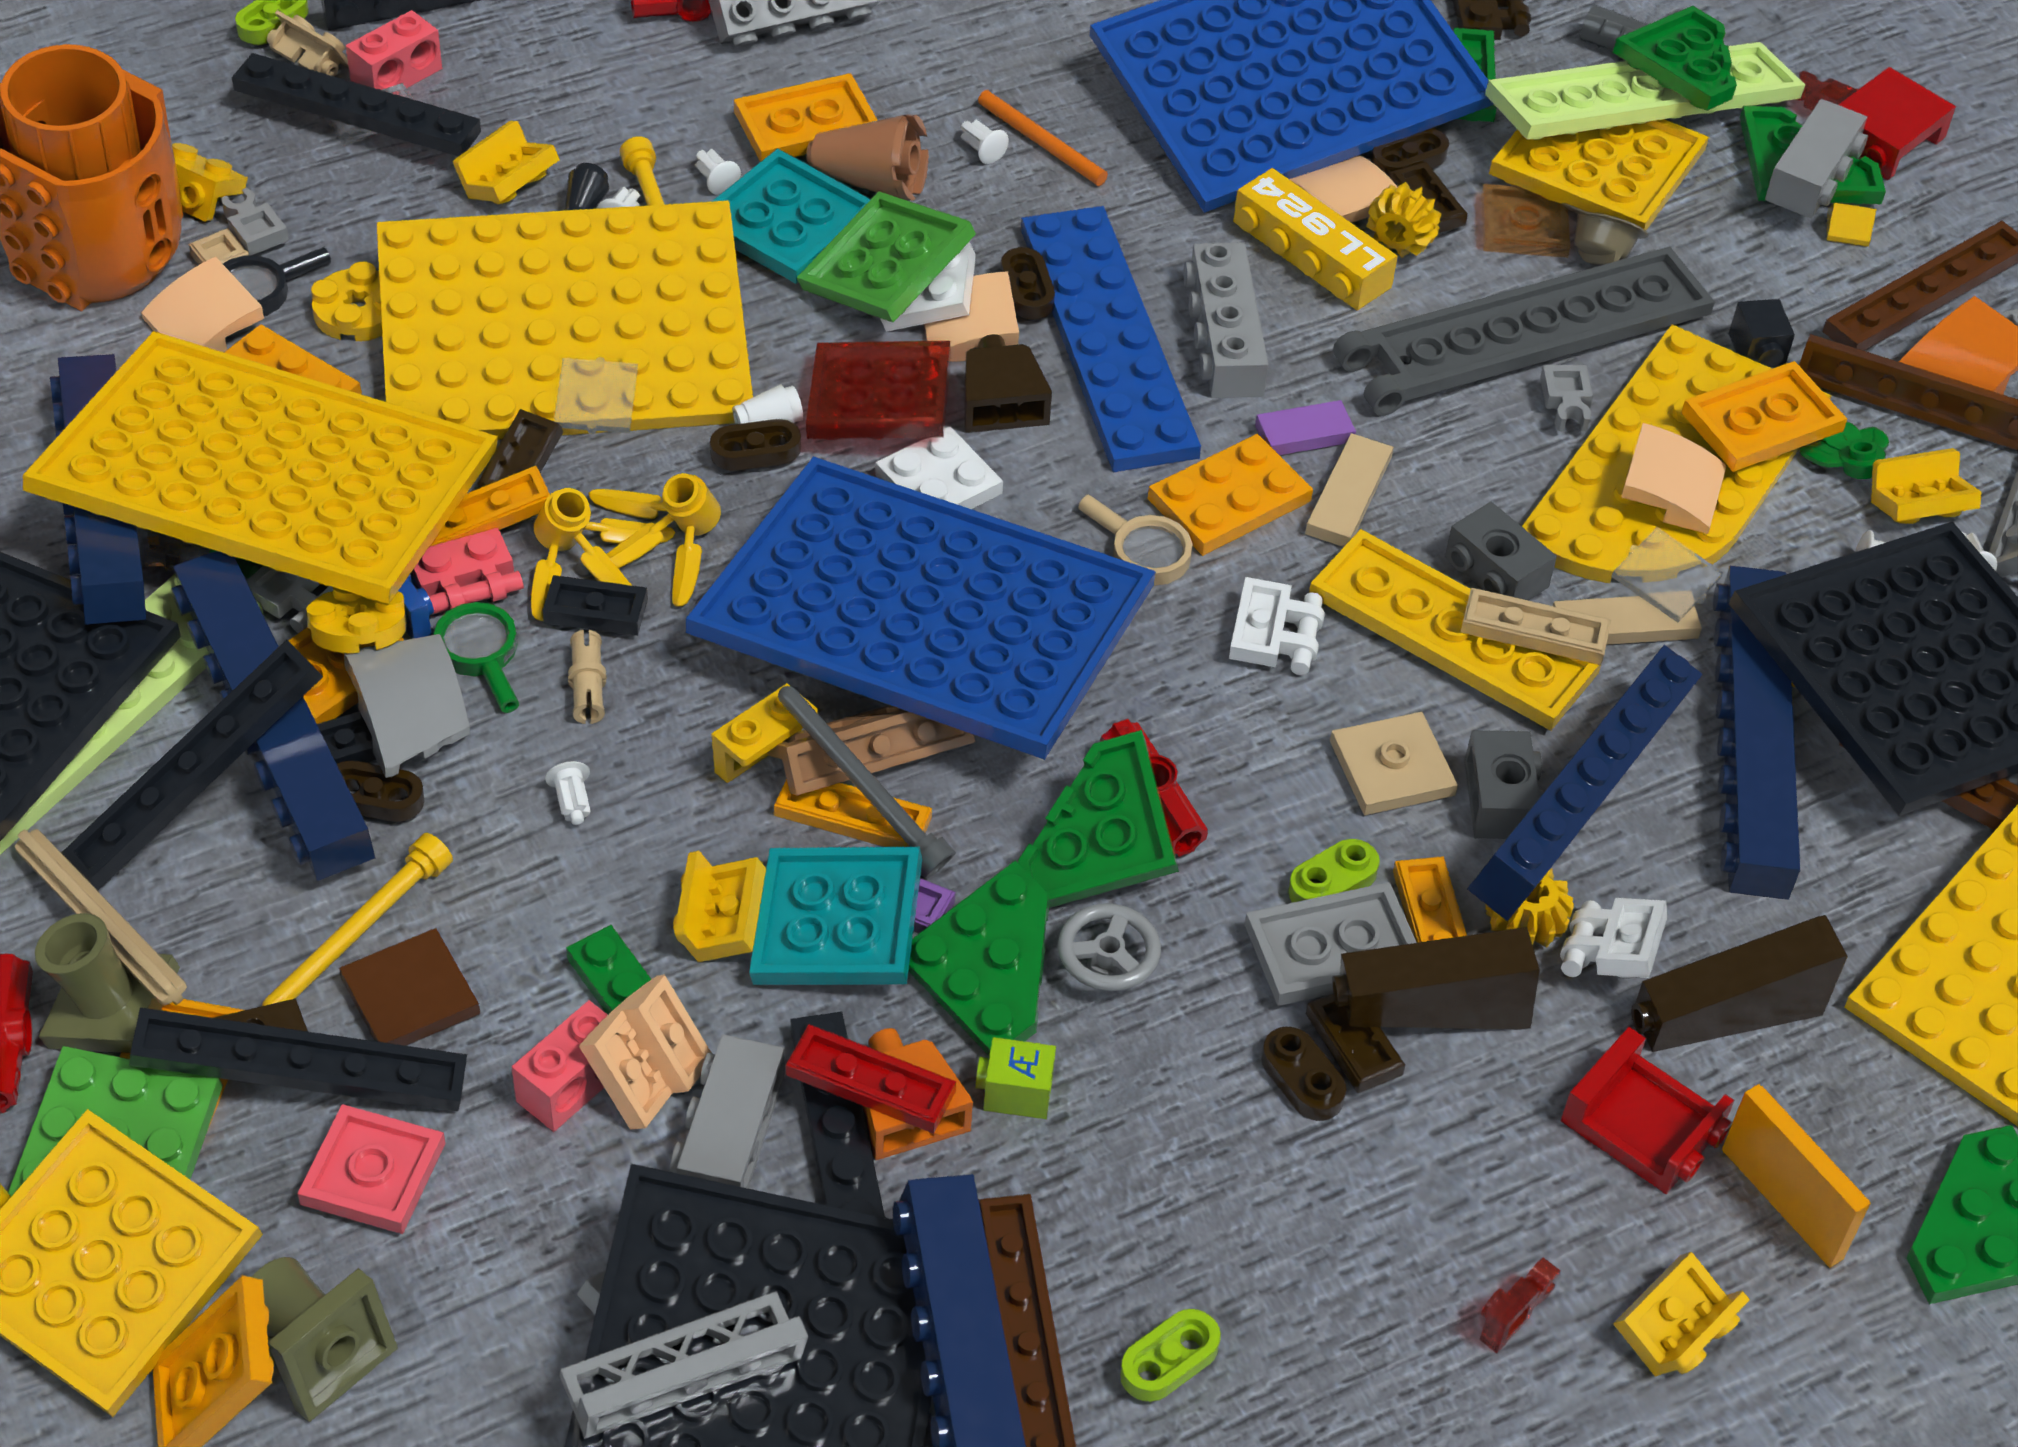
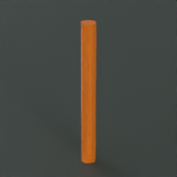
M984 90L980 94L978 103L1097 186L1104 184L1108 177L1107 171L989 90Z

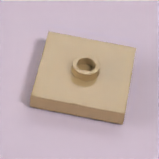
M1423 712L1332 730L1330 743L1364 816L1456 796L1458 784Z

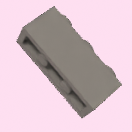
M1820 99L1775 166L1765 200L1811 219L1821 204L1828 206L1838 185L1836 181L1843 182L1849 173L1853 162L1851 157L1858 159L1863 152L1868 139V135L1862 133L1867 116Z
M722 1034L716 1053H707L701 1072V1084L705 1086L701 1098L693 1096L690 1101L685 1123L686 1128L690 1130L686 1142L678 1141L675 1145L671 1158L670 1172L749 1189L785 1077L784 1047Z

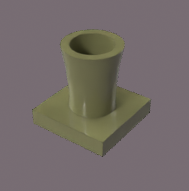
M87 913L70 915L51 925L38 940L35 948L36 963L61 986V990L39 1035L47 1049H62L63 1046L86 1051L131 1053L140 1007L161 1010L163 1005L120 962L103 920ZM159 954L178 973L180 966L173 955Z
M291 1257L274 1259L253 1274V1278L263 1279L264 1301L269 1310L267 1335L272 1338L268 1341L269 1348L295 1410L308 1422H311L398 1349L374 1281L359 1268L327 1294L314 1283L302 1265Z

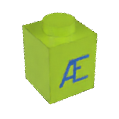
M993 1037L990 1058L979 1057L975 1088L985 1090L983 1111L1047 1119L1056 1046Z

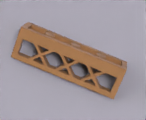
M891 705L827 723L871 773L975 742V737L971 733ZM806 730L798 731L768 751L769 756L782 759L791 794L800 795L850 780Z

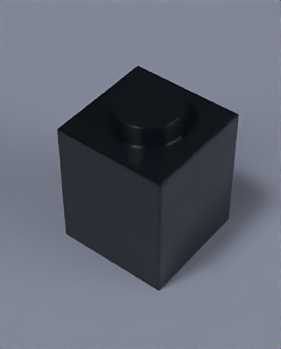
M1780 299L1740 301L1737 303L1728 333L1736 353L1770 368L1786 364L1795 334Z

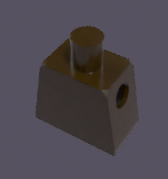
M990 334L979 341V348L970 349L966 352L964 383L965 433L1050 425L1052 391L1029 346L1024 344L1006 346L1004 339L1000 335Z

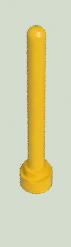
M641 136L626 140L619 150L625 169L637 176L647 205H664L653 173L656 154L651 141Z
M423 833L408 848L409 855L405 858L407 864L262 1002V1006L296 999L421 878L426 880L430 876H439L453 862L452 854L446 845L436 836L430 833Z

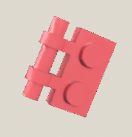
M499 528L430 546L412 570L418 588L422 587L432 602L433 614L451 610L461 604L479 602L489 598L492 602L500 601L507 598V593L524 589L521 574L519 571L514 572L513 559Z

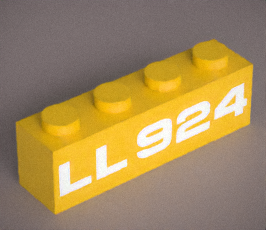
M1274 168L1269 169L1237 190L1233 222L1358 311L1392 288L1398 255Z

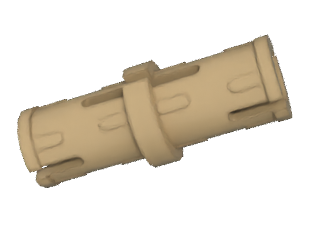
M584 630L575 632L570 639L573 665L568 670V683L574 692L573 717L582 724H586V708H590L591 724L601 721L605 715L602 688L606 685V668L601 664V636L593 630H589V646L584 645Z

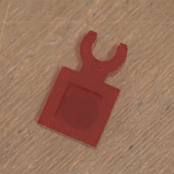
M1802 71L1799 74V79L1805 84L1801 99L1794 100H1804L1803 107L1813 111L1820 99L1838 105L1858 89L1832 78L1821 82L1817 80L1814 74Z
M1543 1257L1534 1265L1525 1279L1521 1277L1508 1292L1502 1288L1498 1289L1487 1301L1481 1312V1315L1486 1320L1479 1340L1498 1353L1530 1319L1533 1309L1542 1303L1555 1289L1556 1285L1553 1281L1558 1277L1561 1270Z

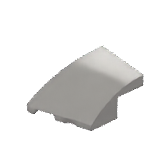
M440 634L397 641L388 647L376 650V646L359 648L360 653H344L345 669L358 693L359 711L372 735L373 754L385 778L398 774L400 764L416 755L426 759L437 753L442 746L453 744L470 734L469 721L459 682L450 655Z

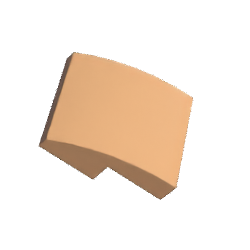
M1360 155L1289 179L1351 223L1370 216L1368 214L1369 206L1383 189L1388 188L1390 185L1397 187L1379 167Z
M216 256L176 279L162 290L141 312L143 320L153 331L221 352L227 350L225 337L264 319L260 303Z
M1008 271L973 276L969 315L924 324L930 363L966 361V352L970 349L979 348V341L990 334L1000 335L1004 339L1006 346L1018 345L1019 329Z
M1643 423L1621 497L1666 509L1663 519L1665 523L1708 534L1726 464L1703 447L1682 436Z
M657 975L626 998L579 1045L630 1130L647 1128L672 1093L689 1092L701 1076L707 1053H711L666 975Z

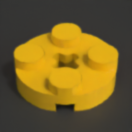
M354 263L349 269L332 273L312 285L313 317L316 325L323 333L341 340L340 334L354 335L355 341H369L382 336L379 271H376L372 263ZM364 302L365 305L359 307L358 305L351 303Z
M333 587V591L317 597L306 607L308 631L311 630L312 640L316 645L334 652L360 653L359 644L375 642L376 650L382 649L397 642L406 631L404 595L399 591L391 602L386 604Z

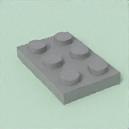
M1390 882L1246 912L1244 923L1277 1006L1333 994L1332 976L1340 975L1342 953L1417 943Z

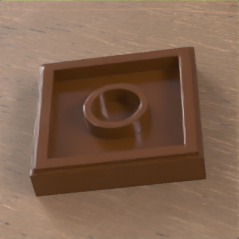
M436 928L339 968L341 980L374 1041L406 1046L480 1014V1007L476 997Z

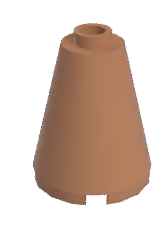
M906 114L820 132L808 144L807 162L809 166L836 181L876 193H886L907 201H914L915 197L913 194H921L927 177L928 149H921L920 136H927L926 128L919 116Z

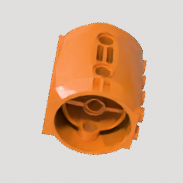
M64 44L48 46L28 53L8 69L0 83V241L9 261L10 272L21 283L31 284L48 293L55 301L66 303L81 312L90 303L120 299L143 289L157 278L174 255L181 237V219L183 218L178 172L171 144L163 90L123 70L112 57L91 47Z

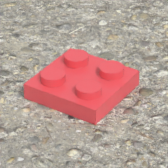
M342 1104L297 1193L299 1203L305 1207L403 1234L445 1146L444 1132Z

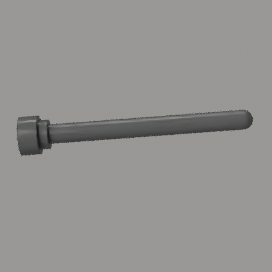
M784 686L780 689L778 699L906 843L910 847H920L923 858L922 876L928 879L942 869L956 854L953 848L943 837L937 839L932 833L925 834L794 687Z

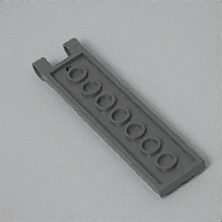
M1666 247L1365 331H1350L1342 335L1335 342L1333 353L1343 368L1349 372H1355L1364 368L1371 362L1373 357L1378 356L1390 374L1380 375L1370 381L1364 390V398L1377 415L1386 416L1398 410L1404 401L1665 328L1672 324L1675 325L1710 315L1715 301L1671 247Z

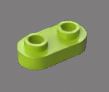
M308 0L253 1L236 14L235 21L239 38L253 45L268 43L267 36L269 32L273 29H278L282 24L275 12L278 10L291 18L298 15L304 19L309 13Z
M1346 839L1301 863L1291 874L1288 888L1291 902L1371 886L1376 880L1380 863L1377 851L1365 841ZM1310 879H1317L1322 883H1313Z
M1196 1309L1181 1310L1131 1345L1124 1353L1120 1371V1379L1124 1389L1134 1398L1148 1402L1161 1400L1211 1364L1216 1358L1221 1338L1217 1322L1209 1314ZM1191 1340L1200 1347L1193 1350L1187 1349L1182 1345V1342ZM1149 1371L1158 1378L1152 1381L1145 1380L1139 1374Z

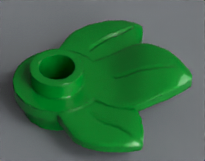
M1846 422L1843 432L1800 448V454L1822 467H1843L1844 473L1849 477L1870 479L1873 474L1874 461L1886 458L1884 450L1889 446V439L1883 431L1876 427H1867L1859 430L1852 423Z

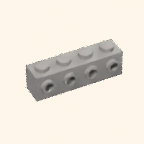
M882 0L708 1L720 44L733 41L734 47H739L758 41L757 35L771 32L773 38L793 34L796 32V26L809 24L811 29H818L833 24V18L847 15L849 21L861 19L871 15V9Z
M1245 242L1193 244L1191 262L1184 263L1185 288H1192V292L1189 294L1190 318H1197L1198 321L1194 326V342L1196 349H1203V353L1200 354L1201 380H1208L1211 398L1264 397L1268 360Z

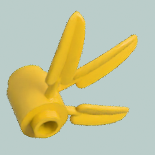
M687 473L674 475L664 485L662 498L654 494L612 489H594L588 494L594 504L620 514L655 519L658 516V511L669 513L656 524L650 522L609 551L607 556L618 569L635 561L660 544L664 537L661 530L675 521L678 527L685 533V541L676 551L672 603L676 607L687 604L696 586L702 555L701 546L693 544L694 536L703 535L711 531L717 525L721 516L720 504L703 480L698 476Z
M563 488L552 492L547 497L534 522V534L537 540L549 549L547 560H539L536 564L531 591L532 616L537 620L544 621L543 607L553 575L561 576L562 573L561 566L556 563L558 551L571 549L577 542L585 551L581 555V562L597 581L631 585L603 549L598 546L592 547L582 533L584 530L601 532L600 538L602 541L620 544L647 523L603 518L600 523L590 522L591 510L589 502L583 493L573 488ZM666 526L661 530L664 536L661 543L668 542L676 532Z

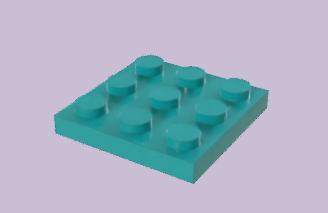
M777 148L713 201L730 202L735 250L797 284L798 280L796 277L871 199Z
M920 847L770 848L749 971L753 985L907 984L923 860Z

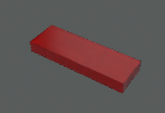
M810 1024L786 1063V1076L933 1134L956 1092V1081Z

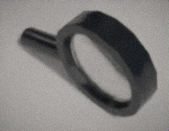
M322 247L281 265L269 258L248 255L230 259L223 263V265L260 303L265 317L278 310L286 301L288 293L287 281L330 264L331 257L327 249Z

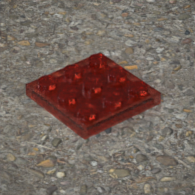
M950 340L817 343L805 424L807 439L869 438L880 440L884 438L927 439L930 437H944L951 366Z

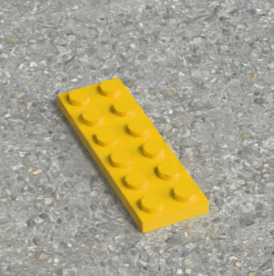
M1362 529L1354 535L1310 583L1309 593L1321 595L1323 598L1322 603L1550 731H1552L1599 674L1601 665L1461 633L1471 589Z

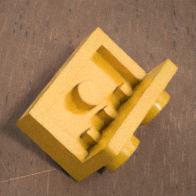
M509 121L455 158L453 165L468 199L502 204L515 198L517 195L516 191L525 184L543 178L547 174L546 169L560 159L554 145L527 142L519 122Z
M172 144L183 212L204 222L213 220L219 197L243 194L242 189L246 188L248 177L233 171L230 163L219 159L204 158L198 155V149L187 144Z
M1954 448L1879 459L1873 463L1871 503L1898 523L1913 524L1919 522L1920 518L1935 515L1956 517L1961 515L1962 511L1979 509L1981 505V491L1959 476L1960 452Z
M782 687L711 733L714 772L726 783H729L769 756L768 751L803 729L800 723L779 701L778 693ZM804 698L809 703V705L818 713V709L806 698Z
M700 851L688 853L685 873L681 877L682 891L678 912L673 919V930L676 939L685 946L697 962L753 952L766 867L758 857L712 866Z
M1691 1251L1680 1255L1625 1310L1613 1325L1654 1376L1676 1370L1680 1374H1685L1705 1359L1707 1353L1703 1348L1712 1339L1723 1337L1740 1322L1737 1313L1750 1299L1743 1290L1726 1295Z

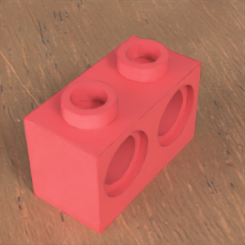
M413 10L345 45L350 81L393 94L407 89L442 69L438 29Z
M590 1000L511 1066L516 1102L553 1132L604 1089V1086L579 1047L593 1029L608 1015Z

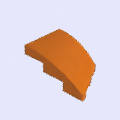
M1973 296L1931 329L1899 362L2004 394L2010 376L2018 371V326L1979 298Z

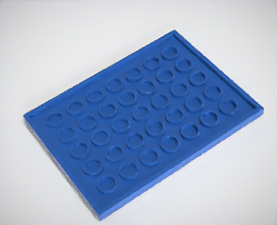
M1159 0L1090 25L1089 36L1204 213L1236 201L1239 188L1271 168H1274L1288 179H1292L1373 150L1374 147L1409 137L1494 105L1485 94L1489 80L1431 0Z
M813 456L687 616L686 633L1045 760L1154 586L1156 571Z

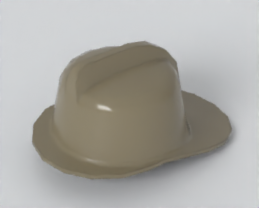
M1561 203L1563 207L1578 214L1575 245L1581 258L1592 265L1601 266L1626 259L1637 240L1648 237L1646 230L1629 221L1606 214L1586 212L1569 204Z

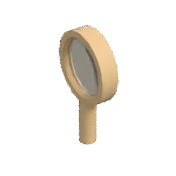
M1086 495L1080 501L1078 506L1080 511L1116 535L1113 557L1156 571L1154 586L1170 584L1181 578L1189 569L1193 543L1189 533L1178 522L1156 515L1139 516L1126 521L1091 495Z

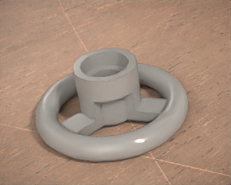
M1106 903L1083 908L1066 921L1059 934L1058 952L1063 966L1079 982L1099 990L1117 991L1134 987L1145 981L1153 973L1160 959L1161 944L1156 929L1145 916L1129 907ZM1099 919H1112L1107 932L1101 933L1095 940L1074 942L1075 935L1084 925ZM1128 924L1141 934L1145 942L1146 950L1141 963H1138L1125 949L1123 935ZM1087 958V968L1078 959Z

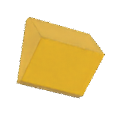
M1833 203L1827 212L1826 240L1869 247L1877 209Z

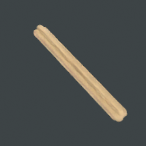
M34 829L31 832L27 830L21 831L18 834L20 840L15 845L16 852L75 914H92L103 920L120 962L161 1005L166 1006L171 1002L175 1005L179 1004L184 999L181 994L187 988L185 981L38 829Z

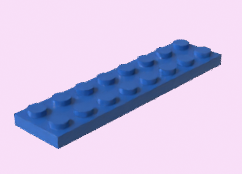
M1104 206L1021 217V233L1027 248H1031L1042 255L1055 290L1052 314L1112 471L1118 472L1200 459L1201 444Z

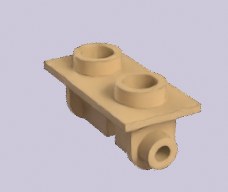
M278 10L275 12L282 24L278 29L271 30L267 36V42L270 44L272 51L294 63L304 51L305 53L297 61L300 67L334 77L338 72V65L340 63L349 68L347 57L343 53L345 46L335 36L328 32H325L323 35L318 34L309 22L298 15L291 18Z

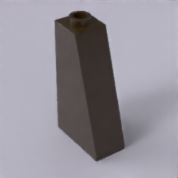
M1818 916L1642 981L1636 1002L1631 1008L1632 1021L1637 1032L1644 1034L1651 1051L1656 1052L1823 1016L1848 956L1827 916Z
M1523 927L1342 953L1340 975L1332 976V989L1336 1006H1345L1350 1026L1522 1030L1531 1028L1540 969L1528 929Z

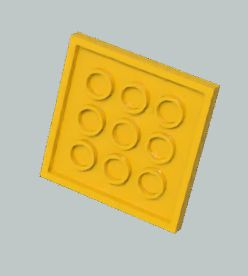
M1666 119L1648 121L1644 124L1634 123L1614 126L1610 129L1581 131L1576 134L1554 135L1538 140H1527L1517 129L1491 161L1489 175L1502 179L1510 185L1519 186L1541 195L1547 200L1556 201L1560 204L1566 203L1586 212L1617 217L1647 230L1706 149L1709 137Z
M87 1109L0 1209V1336L110 1416L114 1417L156 1366L163 1350L188 1327L263 1234L257 1225Z

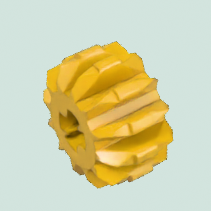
M1407 182L1398 187L1390 185L1388 188L1383 189L1380 195L1373 200L1369 206L1368 214L1370 216L1366 227L1375 231L1373 239L1382 241L1389 250L1396 249L1401 258L1410 252L1417 256L1437 237L1438 230L1440 229L1438 224L1442 213L1433 209L1435 199H1425L1422 196V187L1412 191Z
M1551 868L1508 921L1485 904L1486 915L1491 917V931L1527 927L1532 945L1536 941L1547 948L1553 942L1554 937H1562L1563 933L1566 932L1570 921L1568 918L1572 915L1574 903L1573 897L1568 895L1567 881L1553 880L1554 875Z

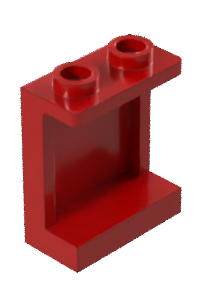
M1891 67L1886 68L1838 104L1867 116L1862 133L1868 135V139L1858 159L1860 160L1866 156L1878 163L1882 178L1886 180L1891 179L1895 175L1900 159L1925 139L1937 145L1946 137L1956 106Z
M1628 1027L1570 1091L1560 1121L1657 1189L1667 1194L1679 1179L1688 1183L1693 1178L1705 1159V1156L1701 1153L1708 1145L1716 1149L1725 1140L1733 1123L1728 1119L1735 1100L1725 1094L1714 1106L1641 1057L1646 1038L1631 1027Z

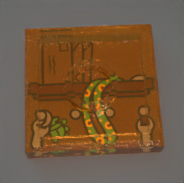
M1483 184L1481 193L1483 251L1568 258L1570 233L1567 208L1556 201L1547 200L1545 197L1521 187Z

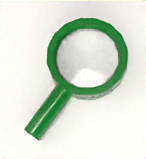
M473 602L461 604L447 611L438 620L434 635H441L455 672L459 675L474 677L484 675L501 711L509 713L516 710L519 706V701L502 670L514 657L518 645L514 620L505 610L489 603Z

